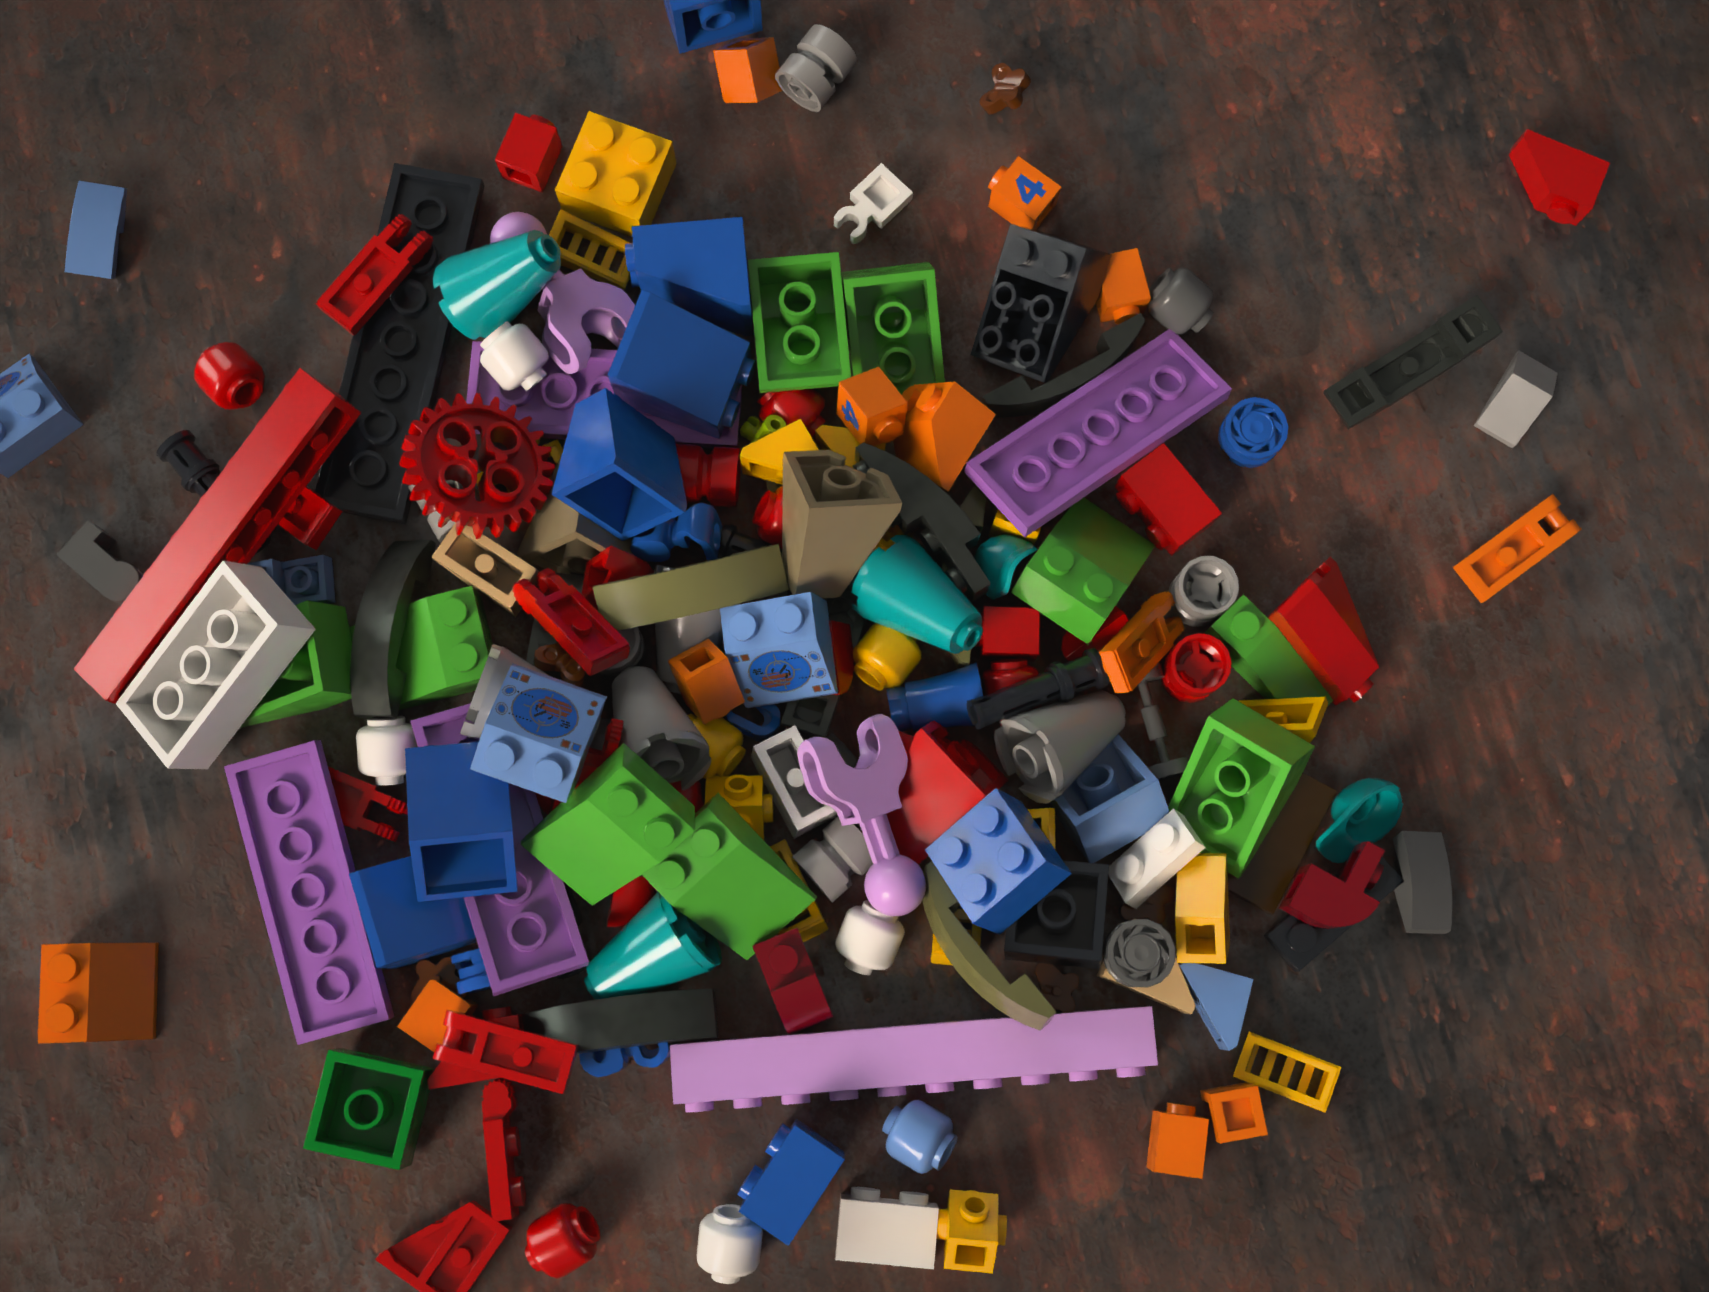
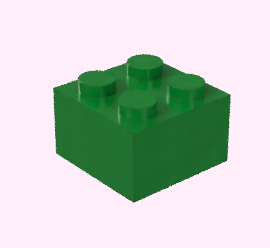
M345 1048L328 1050L303 1149L396 1170L412 1165L430 1093L427 1080L436 1068Z

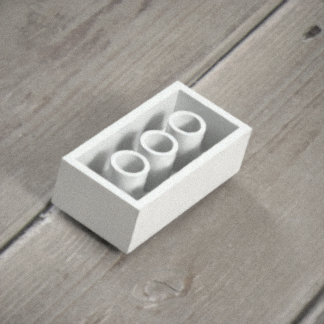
M222 561L118 699L116 705L168 769H208L316 629L262 567Z

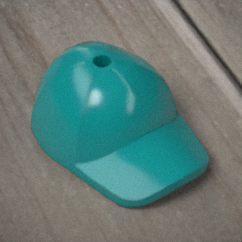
M1002 534L988 539L977 548L974 559L991 583L986 595L992 601L1009 592L1013 572L1017 564L1023 558L1038 550L1032 542L1015 535Z
M1365 778L1342 789L1335 797L1331 807V816L1334 823L1316 841L1318 851L1333 863H1343L1348 860L1356 844L1366 841L1375 843L1383 838L1396 825L1401 816L1403 803L1399 791L1400 788L1388 780Z

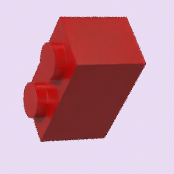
M1162 443L1124 472L1115 485L1118 491L1116 496L1122 507L1131 515L1136 513L1147 526L1145 532L1150 541L1160 550L1165 548L1171 556L1213 525L1222 514L1165 443Z

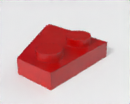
M472 1200L379 1253L375 1260L419 1292H469L512 1230V1227L504 1221L495 1222L490 1211Z

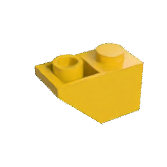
M1199 853L1177 872L1175 907L1177 963L1226 964L1230 947L1227 853Z

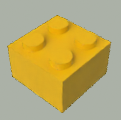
M589 111L555 189L561 210L632 237V226L652 224L677 164L673 141Z

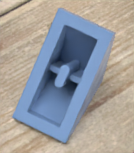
M1178 963L1195 1002V1008L1219 1049L1230 1051L1238 1046L1253 979L1198 963Z

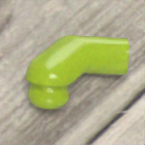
M769 415L763 423L758 417L750 416L739 431L740 435L750 441L749 444L785 427L786 423L778 415Z

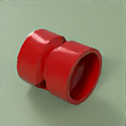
M676 443L687 504L699 503L703 496H707L711 506L737 507L741 473V448L715 446L710 454H705L701 446Z
M1196 633L1186 636L1166 654L1161 663L1165 676L1161 679L1164 689L1170 696L1180 702L1194 703L1204 700L1225 684L1229 677L1232 663L1229 651L1221 640L1212 635Z

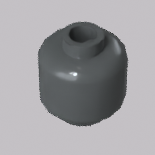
M1171 268L1166 269L1149 288L1151 296L1147 306L1149 314L1167 330L1170 329L1178 335L1184 334L1190 329L1195 333L1199 332L1214 314L1209 308L1214 298L1213 290L1188 268H1179L1175 271Z

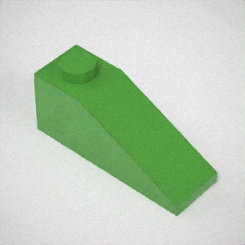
M1244 594L1203 633L1221 640L1229 651L1232 661L1231 666L1263 698L1281 699L1326 696L1328 705L1333 701L1278 627Z

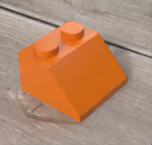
M955 381L915 384L901 394L908 402L904 435L893 440L896 457L907 462L930 478L944 492H948L996 414Z
M159 943L41 944L38 1044L156 1039Z

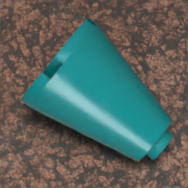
M532 230L446 258L436 267L433 276L434 288L440 285L444 299L438 302L442 312L451 324L466 337L473 340L478 337L487 338L505 322L508 321L511 324L557 273L561 266L560 248L551 236L538 230Z
M896 535L890 538L895 544L886 551L878 547L870 554L860 568L853 583L852 593L858 597L857 604H852L853 610L867 620L953 654L960 653L963 650L968 651L978 643L983 633L981 614L918 541L908 535Z
M657 892L589 962V965L586 966L588 975L584 978V982L595 1000L644 994L713 970L714 967L722 962L721 950L717 939L707 931L704 932L702 927L671 906Z

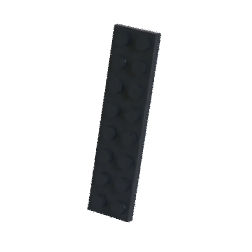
M394 163L377 237L395 217L403 214L411 220L412 225L399 245L393 248L395 251L400 253L410 240L420 231L423 232V230L431 235L434 241L421 261L412 265L413 269L359 332L352 336L339 395L362 413L321 466L315 492L343 511L342 513L406 524L411 505V491L408 487L409 485L402 483V478L407 469L399 466L403 452H406L401 447L405 436L410 435L408 431L413 419L420 421V416L425 407L433 410L452 329L451 322L442 312L438 303L444 297L440 285L434 288L433 276L436 267L446 258L470 250L485 187L481 178Z

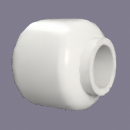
M507 321L480 344L484 349L480 356L481 364L504 390H514L521 385L527 392L547 375L542 367L549 359V352L525 324H515L512 326Z
M398 715L397 718L367 719V725L360 728L356 735L358 769L364 775L375 777L376 785L404 783V775L406 774L405 748L418 747L411 724L405 723V716Z
M868 900L863 901L862 906H854L848 909L835 942L837 951L846 958L844 965L848 969L862 975H871L872 970H885L891 967L905 933L903 925L897 920L899 916H888L880 913Z
M725 1204L715 1207L712 1213L707 1214L702 1219L699 1226L696 1254L698 1265L704 1271L712 1274L711 1277L714 1281L723 1284L739 1282L741 1277L753 1273L760 1262L763 1230L759 1225L738 1212L740 1205Z

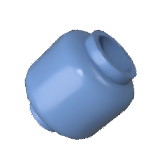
M913 1100L903 1109L895 1106L889 1113L882 1128V1132L888 1135L886 1140L888 1154L920 1174L927 1173L933 1168L940 1170L949 1159L958 1138L957 1135L952 1133L953 1123L951 1118L921 1100Z

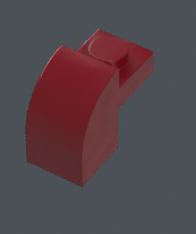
M1369 841L1356 844L1338 878L1312 863L1301 866L1279 909L1308 925L1318 928L1345 927L1363 921L1380 904L1379 901L1363 892L1365 888L1371 890L1379 880L1384 869V865L1380 864L1379 861L1385 850Z
M797 927L752 946L788 1035L833 1017Z

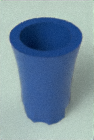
M977 662L951 672L904 682L905 687L887 689L891 719L901 732L909 731L913 728V732L916 733L933 720L945 728L976 726V724H972L969 718L967 701L983 696Z

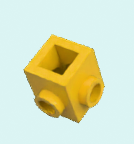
M738 774L723 776L722 778L720 776L706 778L705 804L719 793L764 840V823L773 822V794H764L763 775L746 776Z
M950 1189L947 1210L939 1209L936 1238L944 1240V1269L993 1274L998 1245H1005L1007 1233V1216L998 1215V1194L983 1193L975 1190L962 1191Z

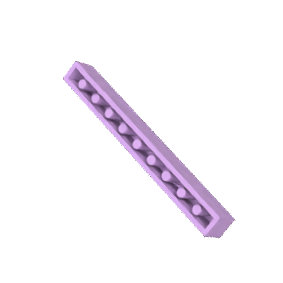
M1152 1006L1056 1013L1048 1025L1041 1030L1024 1025L1010 1017L686 1042L670 1045L673 1104H685V1112L714 1110V1101L733 1100V1107L735 1109L762 1106V1097L781 1096L782 1105L811 1102L810 1093L829 1092L830 1101L851 1100L859 1098V1089L877 1088L878 1097L900 1096L907 1094L906 1086L925 1084L926 1093L955 1091L954 1082L973 1080L974 1089L1002 1087V1078L1021 1076V1085L1050 1083V1074L1069 1073V1081H1087L1098 1079L1097 1070L1116 1069L1117 1077H1136L1146 1075L1145 1066L1158 1065Z

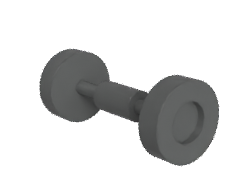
M1157 663L1136 686L1139 687L1145 707L1141 709L1148 737L1150 741L1155 740L1161 763L1148 768L1159 781L1182 775L1189 761V756L1170 760L1164 737L1168 736L1159 705L1153 704L1148 688L1149 683L1165 677L1161 663Z

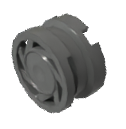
M1133 919L1118 924L1108 933L1103 944V962L1107 972L1117 982L1128 987H1151L1161 983L1170 974L1175 963V945L1170 934L1160 924L1149 919Z

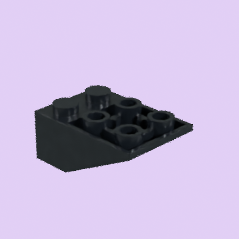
M1010 224L970 355L1047 383L1097 301L1112 254L1039 230Z

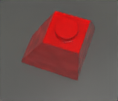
M1330 556L1267 618L1282 632L1333 699L1332 703L1336 706L1348 698L1353 703L1358 701L1374 685L1369 677L1379 668V664L1339 566Z
M934 720L922 727L912 740L907 754V770L898 791L902 807L886 813L899 854L911 858L918 865L928 857L925 851L928 846L995 788L1000 789L1009 781L977 746L965 739L960 743L945 738L948 734L947 729Z

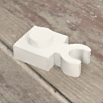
M881 163L850 192V200L855 206H845L838 210L834 216V226L838 229L846 221L857 223L858 227L850 234V241L853 244L859 243L866 236L867 225L871 221L882 229L912 200L913 192Z

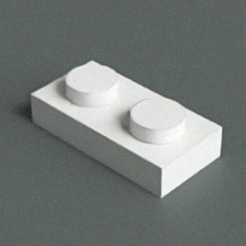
M1173 808L1109 866L1108 876L1125 903L1137 909L1199 854L1205 846L1185 816Z

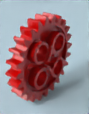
M457 393L452 407L443 398L438 399L435 411L425 407L420 416V421L413 419L408 431L410 435L405 436L401 447L406 452H403L399 466L407 469L402 478V483L416 485L411 492L410 500L418 501L425 499L426 504L422 514L426 516L435 511L441 514L438 520L440 528L450 520L456 522V535L459 536L466 526L473 528L476 539L481 538L485 527L490 528L495 538L500 537L504 524L512 532H516L522 520L530 523L537 512L536 509H542L547 500L545 495L549 493L553 486V481L549 478L555 469V464L546 461L552 448L549 446H538L544 435L543 430L529 432L528 426L532 417L527 416L517 420L514 417L517 406L513 404L506 411L500 410L499 397L496 396L489 406L483 405L480 393L475 394L471 404H467L464 397ZM475 430H478L481 434L478 462L472 459L477 449ZM445 439H455L458 442H460L462 446H453L449 444ZM492 442L502 443L508 450L498 449ZM478 469L483 472L478 483L481 501L475 499ZM446 480L457 481L464 489H455L448 485ZM493 484H502L506 486L510 490V492H501L498 489H496Z

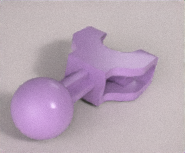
M512 212L504 215L495 223L491 231L490 244L532 230H538L544 234H547L543 224L534 216L524 212ZM581 268L567 275L558 270L542 288L543 291L537 311L545 320L542 344L548 350L549 356L565 373L573 374L587 367L591 354V342L586 334L602 335L619 347L635 304L622 289L609 283L590 279Z
M876 714L867 718L859 725L857 738L860 757L854 768L845 764L834 742L824 737H812L804 740L798 748L797 755L808 793L821 804L832 807L837 812L842 826L860 824L873 862L864 882L868 901L882 914L903 916L915 910L923 900L926 891V880L922 869L914 860L899 854L886 813L902 807L898 791L907 770L908 757L893 720L883 714Z

